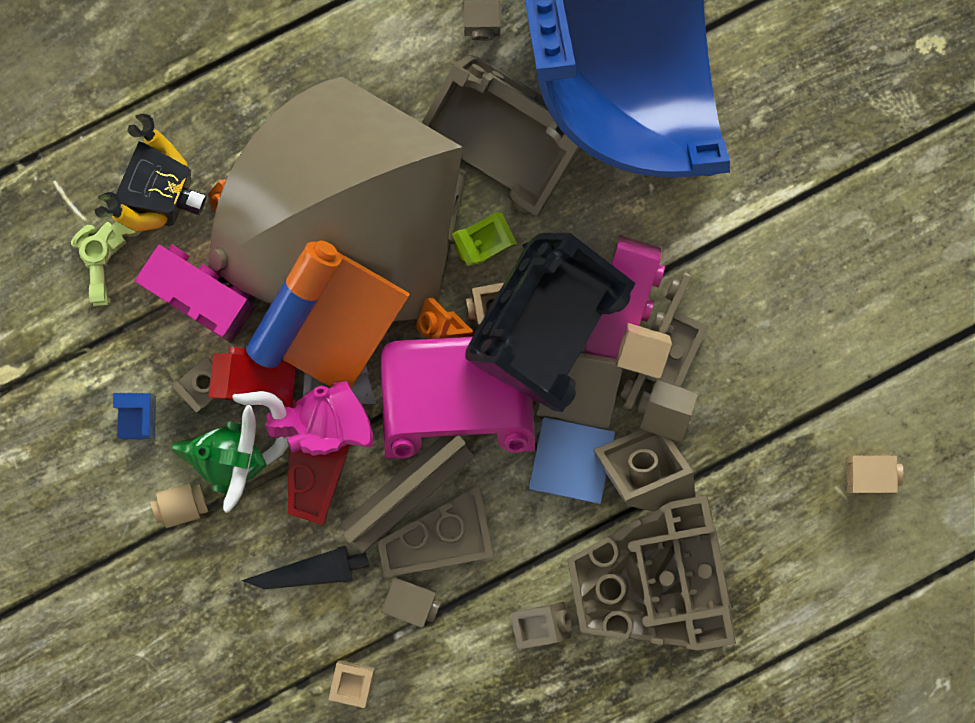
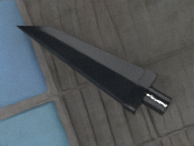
M345 545L241 581L262 589L338 582L347 583L353 581L351 570L369 567V561L366 552L349 556L347 546Z

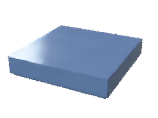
M543 417L528 489L601 504L607 473L596 458L594 449L613 442L615 432Z

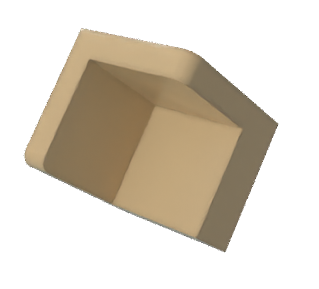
M627 323L616 355L617 366L660 378L672 346L670 336Z
M339 660L336 663L328 700L365 708L368 704L375 668Z

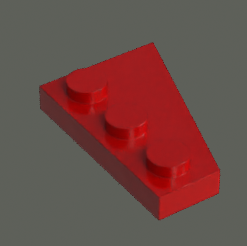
M292 398L291 408L296 407L295 404L298 400ZM346 444L339 451H334L327 455L317 454L314 456L309 453H303L302 449L292 453L289 448L288 514L324 526L351 444Z

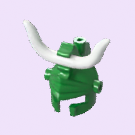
M247 405L243 411L242 424L227 422L226 427L217 428L199 437L178 441L171 445V450L193 466L207 482L213 485L212 491L227 494L223 504L225 513H229L240 500L245 482L267 467L261 452L254 444L256 420L250 405Z

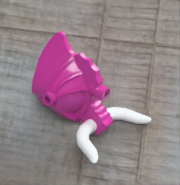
M348 380L332 383L333 387L331 388L325 386L316 387L313 391L300 398L296 402L295 408H285L283 402L278 397L264 391L234 394L232 396L233 400L239 404L246 406L264 405L270 409L271 413L266 415L267 422L265 426L270 437H277V439L262 454L267 465L283 455L288 446L292 453L302 449L303 453H309L312 456L317 454L327 455L331 452L339 451L346 444L372 447L373 432L371 431L370 420L363 405L350 389Z

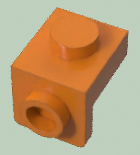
M426 298L424 300L415 328L426 339L473 337L474 331L454 311L447 312L434 298Z

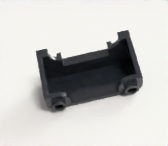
M540 233L533 237L524 248L469 342L465 358L481 370L549 409L563 412L576 396L575 380L568 376L571 368L602 314H613L614 312L622 311L628 305L631 297L630 293L636 283L571 233Z

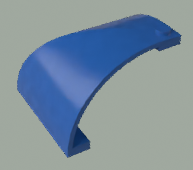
M525 0L538 83L544 103L556 124L573 143L589 155L606 164L636 174L676 178L730 173V159L725 141L722 139L712 87L704 0Z

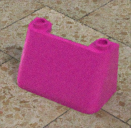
M472 337L390 342L381 351L385 459L409 458L421 450L422 437L497 433L498 444L504 450L513 453L535 451L533 399L481 370L465 358V352Z

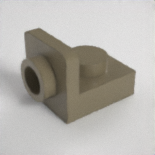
M564 601L510 613L518 650L558 643L572 636V617L566 609Z

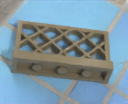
M459 435L441 436L339 524L345 531L342 535L349 543H355L364 553L475 456L466 447V443Z

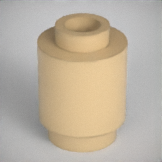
M191 483L157 492V500L151 502L156 522H164L166 528L199 519L200 514L208 512L200 484L191 486Z

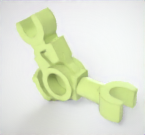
M116 221L113 225L106 222L95 235H93L95 227L86 225L76 233L71 241L73 247L79 248L80 257L84 261L85 266L89 268V299L93 306L108 305V292L104 275V267H108L107 262L114 253L127 244L124 238L138 236L141 233L135 232Z

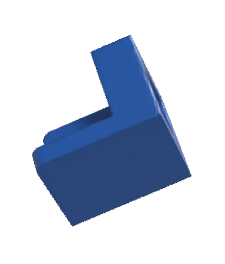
M113 393V408L118 409V438L155 439L156 395L151 393Z

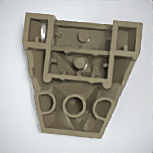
M707 495L669 502L660 507V509L642 519L636 520L622 530L567 559L581 633L625 640L648 641L651 644L681 646L697 651L736 644L731 603L719 540Z

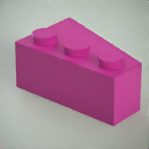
M619 235L611 264L636 284L630 293L631 297L628 305L622 311L614 312L613 314H602L584 348V352L615 359L627 323L639 326L641 320L648 322L654 303L648 297L652 286L659 288L665 266L659 265L661 258L660 247Z
M158 244L138 274L135 282L232 344L255 309V306L249 301L251 295L233 284L228 288L218 281L220 275L204 264L198 269L188 263L187 260L190 256L171 244L167 250Z

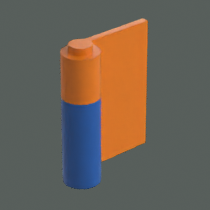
M322 240L309 242L306 244L247 344V354L256 363L269 368L277 367L281 360H284L330 387H333L332 383L348 380L351 389L410 293L339 253L332 244Z

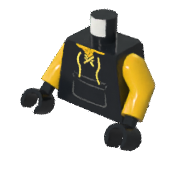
M135 115L141 121L143 129L141 131L136 125H129L128 133L133 137L143 136L144 143L138 141L117 193L107 192L98 196L99 200L106 202L108 209L103 206L96 208V216L106 218L112 215L114 221L135 232L162 228L164 225L173 226L180 209L200 215L207 196L189 189L191 170L188 168V163L170 141L158 130H154V121L150 115Z

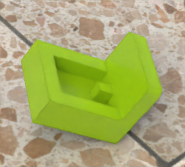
M501 211L491 214L467 229L452 233L455 240V251L467 266L482 264L517 244Z

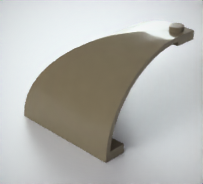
M344 77L327 80L298 94L277 110L254 134L235 162L225 182L216 208L210 252L208 254V267L242 291L272 304L306 244L322 240L332 244L339 253L410 293L394 321L418 319L426 298H434L437 302L439 300L463 147Z

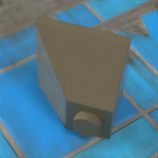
M641 429L594 449L596 458L628 506L654 512L669 502L695 497L694 472L672 439Z

